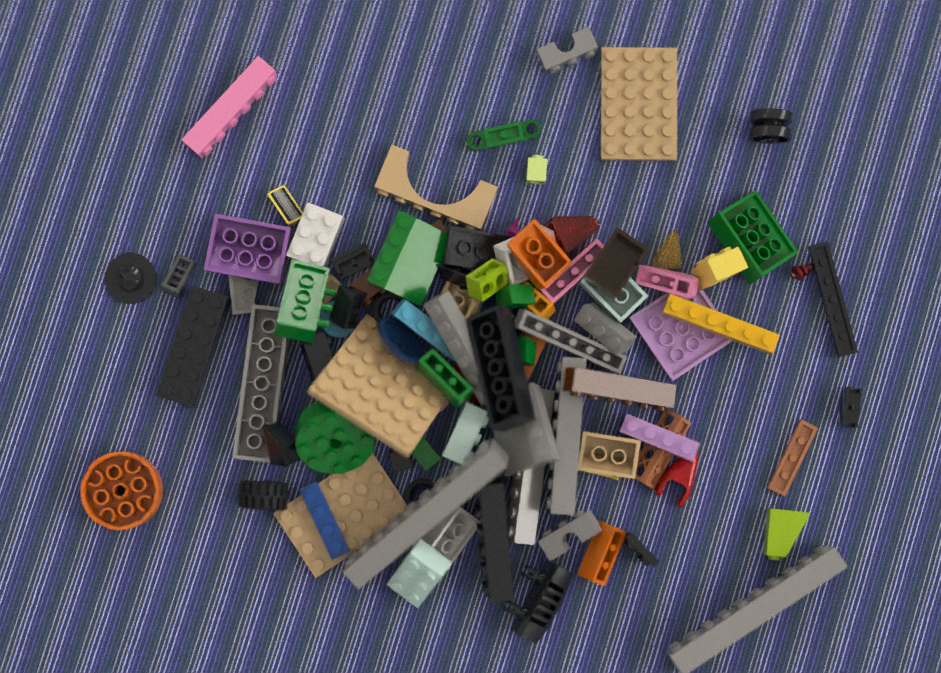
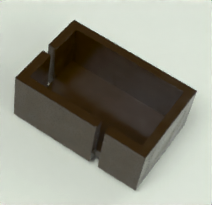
M617 227L583 276V279L595 287L602 286L600 290L615 300L650 249Z

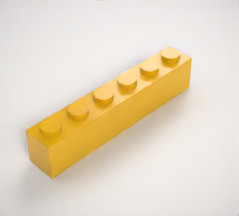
M673 294L667 296L661 312L663 315L766 354L774 352L780 336L774 332Z

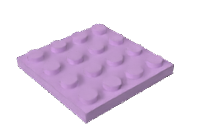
M699 287L695 297L690 299L681 297L717 311L703 290L700 291ZM665 293L629 317V319L670 380L674 381L732 342V340L661 314L666 298L671 294Z

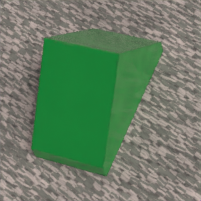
M508 285L495 293L497 305L510 309L536 304L533 285Z

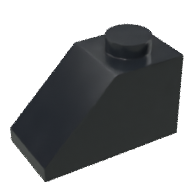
M276 421L262 428L271 465L287 467L301 460L296 451V440L280 422Z

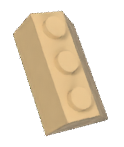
M582 431L578 470L635 479L641 440Z

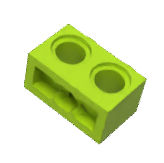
M492 258L467 275L468 296L483 302L509 284L507 265Z

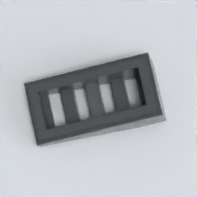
M178 254L161 285L162 291L180 298L196 261ZM179 263L187 265L188 268L186 269L180 266ZM176 270L183 272L184 275L177 273ZM173 277L178 278L181 281L178 282L176 280H173Z

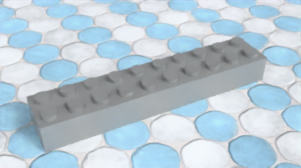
M494 438L490 441L485 440L482 442L477 452L474 454L472 452L463 459L465 462L460 466L455 465L452 467L447 477L439 478L434 483L435 487L430 491L426 489L419 496L420 499L414 503L412 501L405 507V512L401 515L399 513L390 520L391 523L387 527L383 525L376 531L375 537L372 539L370 537L361 544L362 547L358 551L353 550L347 556L348 560L344 563L343 573L357 589L365 585L507 467L509 455Z
M827 545L818 546L813 550L814 554L809 557L807 555L803 556L797 561V565L794 567L789 566L782 570V575L779 577L768 579L764 587L753 589L749 592V597L744 600L743 598L738 599L733 603L734 607L728 611L723 609L716 614L717 618L712 621L709 619L703 622L699 630L696 632L692 630L684 635L685 639L681 642L675 641L668 646L669 650L666 653L678 672H691L846 569L847 565L836 548Z

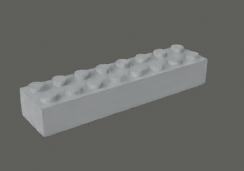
M252 304L232 455L234 459L270 463L262 428L276 421L279 422L290 339L274 335L280 307Z
M562 357L556 366V374H559V380L555 381V393H558V400H555L553 405V412L557 413L556 419L552 420V431H555V443L560 460L549 463V470H552V478H548L547 489L551 491L550 497H546V509H549L551 514L574 515L583 394L582 397L570 396V392L563 391L566 368L576 367L585 369V358Z

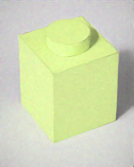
M532 155V158L528 157L526 183L545 185L547 159H544L543 156Z

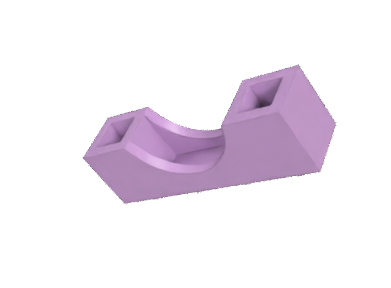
M626 414L620 429V433L641 440L692 463L700 446L699 442L629 414Z

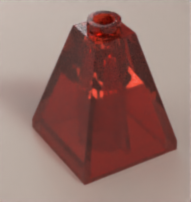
M555 216L543 225L554 231L556 244L566 255L600 228L598 220L593 216Z

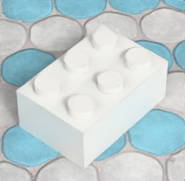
M307 202L286 256L291 260L326 267L345 221L344 217Z

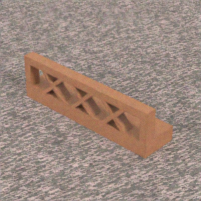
M666 409L656 426L685 436L691 422L683 416ZM668 416L675 417L672 423L666 426L665 421ZM645 443L638 456L637 470L644 466V472L641 477L636 475L635 479L654 490L673 454ZM653 449L654 455L652 458L647 459L648 451Z

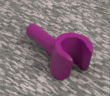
M515 219L513 225L511 224L505 232L510 238L515 237L520 232L516 228L519 223L518 219Z

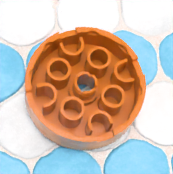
M112 452L101 456L89 466L81 483V500L87 514L96 523L113 530L131 529L146 523L157 512L163 496V483L157 468L147 458L132 452ZM120 485L126 488L123 496H120L118 493Z

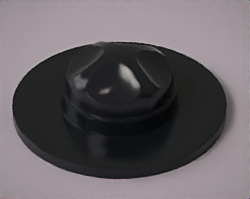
M125 253L116 257L109 264L105 273V284L108 292L113 298L122 303L135 304L142 302L151 295L156 286L157 276L153 264L146 257L137 253Z

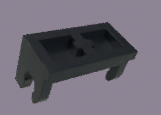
M365 242L331 259L341 280L375 264Z
M441 262L438 264L437 267L441 279L467 289L466 276L473 271L463 267L444 265Z
M339 285L328 321L343 329L356 328L367 293L353 286L348 288L347 286Z
M842 388L837 426L858 428L863 389Z

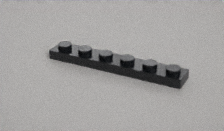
M824 242L809 246V253L837 356L842 357L857 353V346L829 243Z

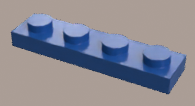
M318 481L299 489L331 559H336L350 552Z

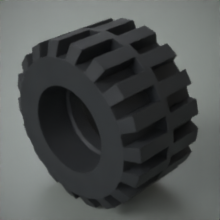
M241 481L238 506L255 510H285L288 504L289 485L283 482Z

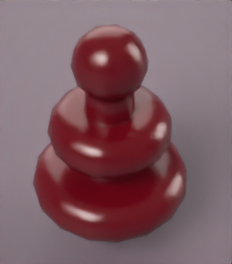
M808 264L807 266L800 265V267L793 266L791 277L801 281L803 276L808 275V271L814 269L813 264Z

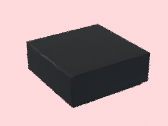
M398 451L389 453L394 472L412 468L410 455L407 458Z

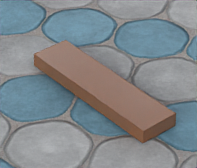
M802 419L799 420L767 489L783 497L786 496L818 427Z

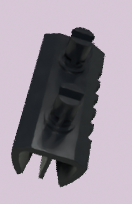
M546 560L541 571L527 564L524 567L531 574L521 571V576L535 582L523 606L512 601H506L513 607L512 609L503 606V611L516 617L511 629L516 634L536 644L554 620L573 577L572 573L549 560Z

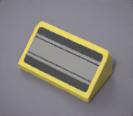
M285 185L267 193L289 227L301 220L303 212Z

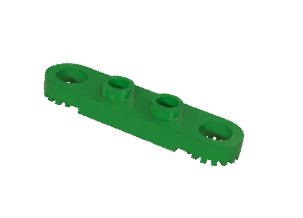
M530 119L471 132L467 136L466 143L470 150L481 151L536 139L540 135L541 126L538 121ZM534 125L537 131L534 134H528L526 127ZM472 137H479L481 144L473 146L470 142Z

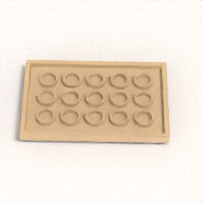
M601 48V160L677 161V48Z
M373 452L368 460L358 468L343 474H332L319 483L350 552L336 559H331L302 495L288 503L287 509L273 513L315 578L347 558L353 550H359L362 547L361 544L370 537L372 539L376 536V531L383 525L387 527L391 523L390 520L399 513L401 515L406 511V502Z

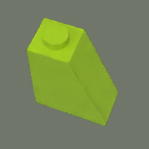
M767 508L763 554L768 555V559L780 560V557H786L809 518V513Z

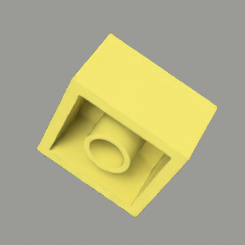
M727 247L717 254L713 253L703 260L696 262V267L691 269L693 276L700 277L698 287L701 291L747 269L748 266L739 247L732 250L730 247Z

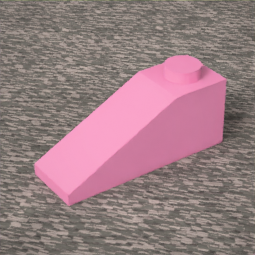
M639 265L635 283L690 299L696 296L700 277Z

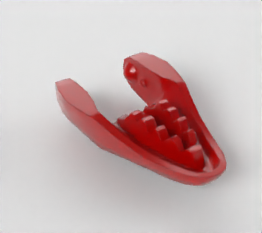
M698 451L693 463L679 457L662 474L655 489L657 496L663 494L667 481L673 480L686 488L681 499L677 501V506L681 508L691 495L699 457Z

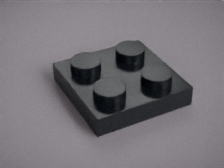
M628 532L626 534L624 544L631 551H637L640 554L638 559L644 565L655 567L659 563L658 559L633 533Z

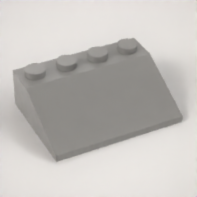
M528 384L536 420L505 432L493 430L496 442L509 455L507 467L503 469L505 476L560 460L541 387L538 384Z

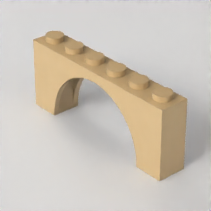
M391 145L374 186L375 190L378 191L377 194L383 197H388V195L395 197L396 202L404 205L406 202L413 205L412 208L423 212L424 209L430 211V215L436 218L445 217L453 225L458 226L460 223L468 229L482 230L497 193V186L480 180L474 191L459 202L447 205L431 203L420 197L408 180L407 164L410 157L409 151Z

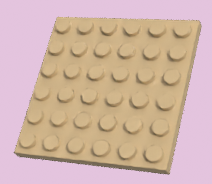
M366 314L307 392L407 458L448 400L418 371V364L404 363L387 352L378 334V322L368 314Z

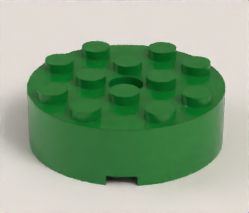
M320 401L308 406L300 414L295 426L298 456L308 467L322 473L343 474L354 470L368 460L374 449L375 440L373 435Z

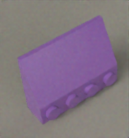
M215 214L204 270L280 284L293 230L291 227Z

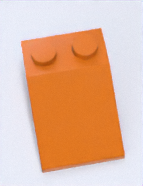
M533 219L506 244L525 275L538 290L546 288L573 263L536 219Z

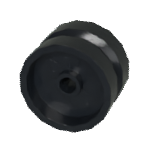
M775 108L751 111L750 123L754 126L749 129V140L765 144L790 142L792 140V130L787 126L792 124L793 113L788 110Z

